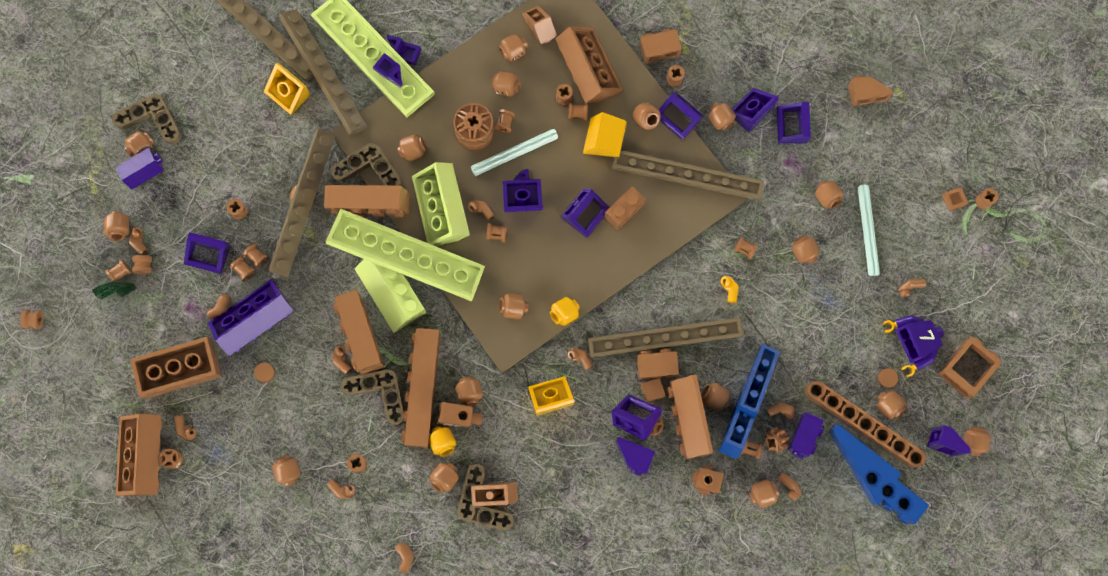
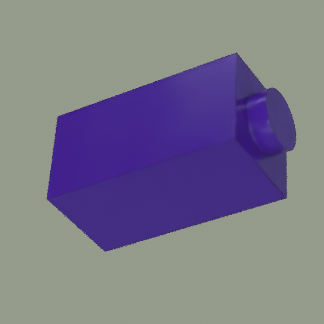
M150 148L145 149L116 167L121 180L131 190L164 171L161 164L163 162L161 156L157 152L154 153Z
M807 412L801 415L787 449L792 452L791 455L803 459V457L806 458L810 454H814L817 448V444H815L816 439L824 431V426H822L824 420Z

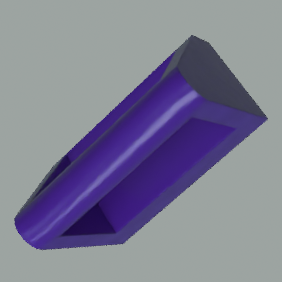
M677 92L672 93L659 109L660 121L682 140L704 117L702 113ZM672 103L693 120L685 131L663 114Z
M809 102L777 106L778 143L807 144L811 138ZM784 112H798L799 135L785 137Z
M584 188L560 217L587 238L604 218L605 212L610 207L592 189ZM593 200L602 208L584 229L576 219Z
M189 232L184 265L222 274L231 246L225 241ZM199 245L220 251L218 265L191 259L195 246Z
M628 394L611 411L613 425L646 440L659 419L662 409ZM630 404H633L651 414L644 420L627 412Z
M946 425L932 428L927 444L928 448L950 456L970 453V447L953 428Z

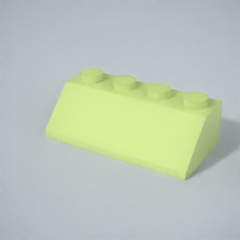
M435 162L413 175L412 180L427 243L433 246H440L457 242L469 236L470 233L453 163Z
M366 259L355 268V271L393 333L426 314L424 307L403 274Z

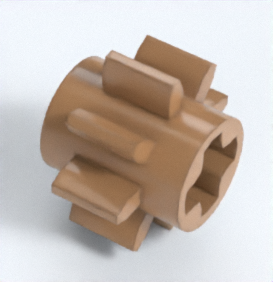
M775 427L765 433L767 438L764 442L769 450H775L778 453L788 447L787 442L790 438L785 430H778V427Z

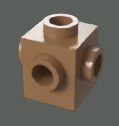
M704 465V468H699L698 472L694 471L692 483H695L694 488L698 489L700 494L709 495L710 492L719 494L724 474L715 472L716 468ZM705 477L709 480L708 484L705 482Z

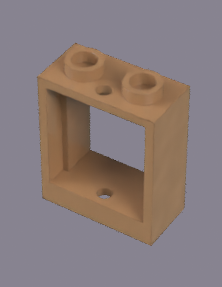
M970 337L964 340L937 374L966 399H969L977 394L1002 361L998 359L999 357L996 353L988 351L979 339ZM969 347L991 364L974 386L952 369Z

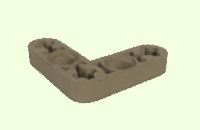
M150 95L117 111L112 117L114 125L122 130L153 117L163 139L168 144L174 145L181 140V133L166 102L160 95ZM156 100L158 101V107L154 106V101ZM137 108L144 109V113L141 116H135L134 113ZM167 115L169 117L168 121L161 124L159 122L160 117ZM121 117L124 118V123L122 124L120 123ZM167 128H170V130L174 133L173 139L169 137L170 134Z
M374 143L365 145L335 164L331 169L333 178L338 182H344L368 166H371L384 186L390 184L386 177L390 175L393 181L397 180L395 182L396 186H401L398 174L379 146ZM370 149L375 151V156H372L369 153ZM363 153H364V156L366 157V159L368 160V161H366V162H365L363 156L361 155V154H363ZM353 159H361V165L353 167L351 165ZM347 163H348L349 168L352 170V171H350V172H349V170L347 169V167L345 166ZM379 164H387V170L379 172L377 170ZM338 169L343 171V176L337 175Z
M382 370L349 377L342 381L341 390L348 396L381 390L387 421L394 426H399L403 423L404 408L398 377L394 371ZM386 374L394 377L390 384L386 381H381L382 386H378L379 381L376 376L380 375V379L386 378ZM367 378L374 379L375 384L372 388L364 386V381ZM360 379L362 390H359V387L352 388V392L345 389L348 386V382L356 385L359 384L357 380ZM391 392L396 393L398 396L397 401L394 403L387 401V395ZM400 405V408H396V412L401 414V417L395 422L394 419H391V416L394 415L393 409L388 410V407Z
M471 465L467 471L458 506L459 518L467 522L500 530L511 529L514 519L507 512L483 506H472L470 504L469 510L472 511V515H468L465 518L464 514L461 513V510L467 506V503H463V500L472 501V498L466 496V490L471 486H476L472 483L468 484V480L473 481L474 478L471 471L479 468L482 475L477 476L476 482H480V485H483L485 470L481 465ZM483 511H489L492 515L491 520L487 523L482 522L480 519ZM495 513H499L498 518L508 516V520L511 521L506 527H502V523L497 521L496 526L492 525Z

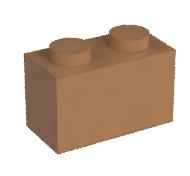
M664 29L660 33H647L640 37L639 46L644 64L679 57L682 48L676 29Z
M632 186L605 212L604 218L618 231L644 206L646 199Z
M662 349L660 353H652L651 350L642 351L641 355L636 357L639 380L670 378L679 375L677 351L672 352L671 349Z

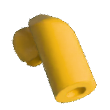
M723 276L720 283L728 292L727 302L737 303L738 284L731 277Z

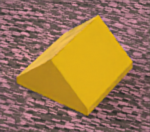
M280 63L275 64L264 93L291 115L311 94L306 85Z
M604 112L591 117L583 153L619 157L627 122Z
M565 376L528 387L536 416L574 405V399Z

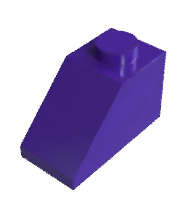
M618 437L616 444L627 468L631 469L630 473L637 476L646 475L655 451Z

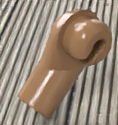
M473 200L468 204L470 212L483 213L488 221L496 216L485 201Z
M924 278L910 279L899 287L900 297L906 298L910 296L911 289L924 288L926 280Z
M571 348L567 352V357L570 360L581 362L585 371L593 368V364L585 350Z
M783 402L765 409L769 417L781 413L787 419H793L796 415L795 408Z
M184 415L175 416L174 422L177 435L186 440H193L196 436V430L185 425Z
M335 479L327 483L328 488L339 499L351 498L355 495L356 489L353 485L340 486Z

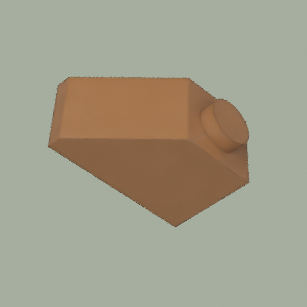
M539 6L522 13L534 38L540 44L549 43L553 38L557 37L551 17Z
M855 76L848 84L852 106L887 101L893 95L891 89L871 76Z
M517 481L471 486L472 506L509 505L518 502Z

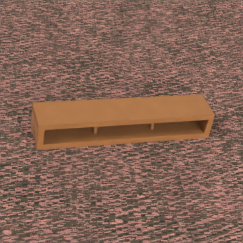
M416 328L415 333H412L411 345H414V351L410 352L409 364H412V371H408L407 383H410V391H406L405 402H408V410H404L403 422H406V430H402L401 441L407 447L430 448L429 435L432 428L441 334L436 329Z

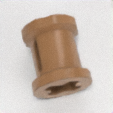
M674 65L669 68L666 77L669 86L678 87L682 84L685 71L681 66Z
M568 84L559 85L556 90V101L561 106H567L569 102H572V87Z
M569 102L568 119L583 118L587 120L588 103H585V105H575Z
M501 109L499 110L498 123L494 129L508 134L511 132L510 125L515 114Z
M992 188L985 189L975 199L977 207L988 209L997 202L998 193Z
M232 199L226 205L227 212L234 219L242 220L247 216L248 209L239 199Z
M488 223L486 240L495 239L505 243L508 226H492L491 223Z
M741 236L733 251H738L748 256V259H751L758 244H752Z
M255 243L248 246L243 253V256L245 258L248 257L257 269L262 267L269 259V256L263 254Z
M243 256L237 258L230 266L231 270H235L239 274L242 282L249 280L256 272L254 268L248 266Z
M122 259L113 268L105 270L108 277L115 284L126 274L132 273L129 266Z
M747 438L741 454L745 453L759 460L763 450V443H756Z
M353 454L348 458L347 466L351 471L359 473L367 468V461L365 457ZM360 459L359 462L362 465L360 467H355V464L353 463L354 460L358 461Z

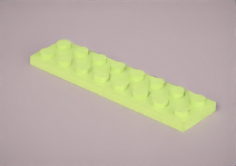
M328 0L311 14L313 20L406 118L435 95L429 85L347 0ZM384 53L400 65L403 83L401 88L373 70V66Z
M340 209L326 240V244L469 301L473 300L485 268L481 264L343 209Z

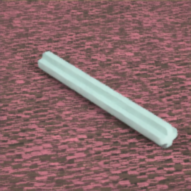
M551 129L472 165L471 170L475 176L556 140L558 134L555 129Z
M860 185L858 187L868 274L873 277L878 276L880 270L870 191L868 185Z

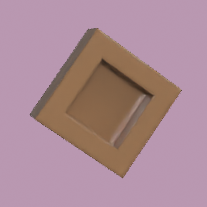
M961 187L942 194L949 212L969 204Z
M660 378L641 383L646 402L666 397Z

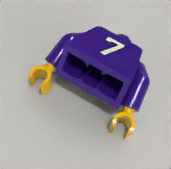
M912 315L896 319V322L887 320L883 323V325L889 324L891 326V329L885 330L884 333H891L894 328L898 327L896 332L910 363L914 362L913 365H905L901 368V370L907 367L910 368L911 372L906 375L907 377L912 376L916 369L920 370L933 363L938 354L937 349L942 346L940 338L944 336V331L941 327H935L932 321H924L922 318Z

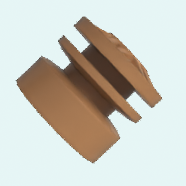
M469 103L457 110L454 115L453 125L457 141L460 145L472 151L482 150L490 145L494 138V123L492 114L487 107L478 103Z

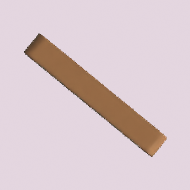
M815 381L806 386L804 390L805 396L810 401L907 467L915 468L925 463L926 456L922 450L822 382ZM812 386H815V387L818 388V390H819V395H818V396H815V395L812 394V392H811ZM829 397L835 400L834 407L828 404ZM846 408L851 411V418H847L844 415ZM861 420L867 421L868 428L866 430L861 427ZM878 431L884 433L885 438L883 441L878 439ZM895 442L900 444V452L894 449ZM912 453L918 458L916 464L911 461Z

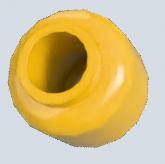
M564 297L552 304L550 316L556 324L565 326L578 318L579 304L574 299L571 300L568 297Z
M435 427L429 435V445L435 455L445 457L454 452L456 440L449 428Z

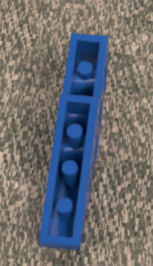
M764 344L761 345L728 421L729 424L719 447V452L737 459L743 451L780 351Z
M839 424L833 425L829 433L871 504L874 506L882 502L881 506L889 512H895L898 515L897 518L906 525L908 523L916 524L929 504L897 480L902 473ZM869 473L872 474L874 477V482L872 484L868 483L867 481V475ZM884 486H887L890 490L888 497L883 494ZM901 498L906 502L904 509H901L899 506Z

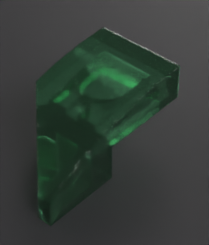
M110 282L92 289L96 297L102 300L115 292L123 297L137 288L133 283Z

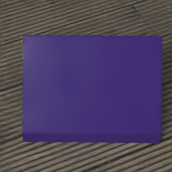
M753 88L732 109L736 114L735 121L750 133L775 107L779 100L778 96Z
M541 179L503 181L504 212L543 210Z

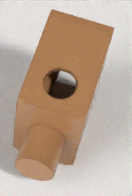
M442 402L438 407L436 424L469 428L471 424L481 425L483 414L472 412L473 407ZM459 413L464 415V420L459 419Z

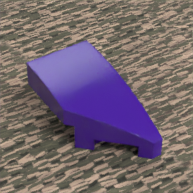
M387 35L391 47L406 63L416 66L422 50L421 47L403 42L402 38Z
M384 53L373 66V70L401 88L403 83L400 65Z

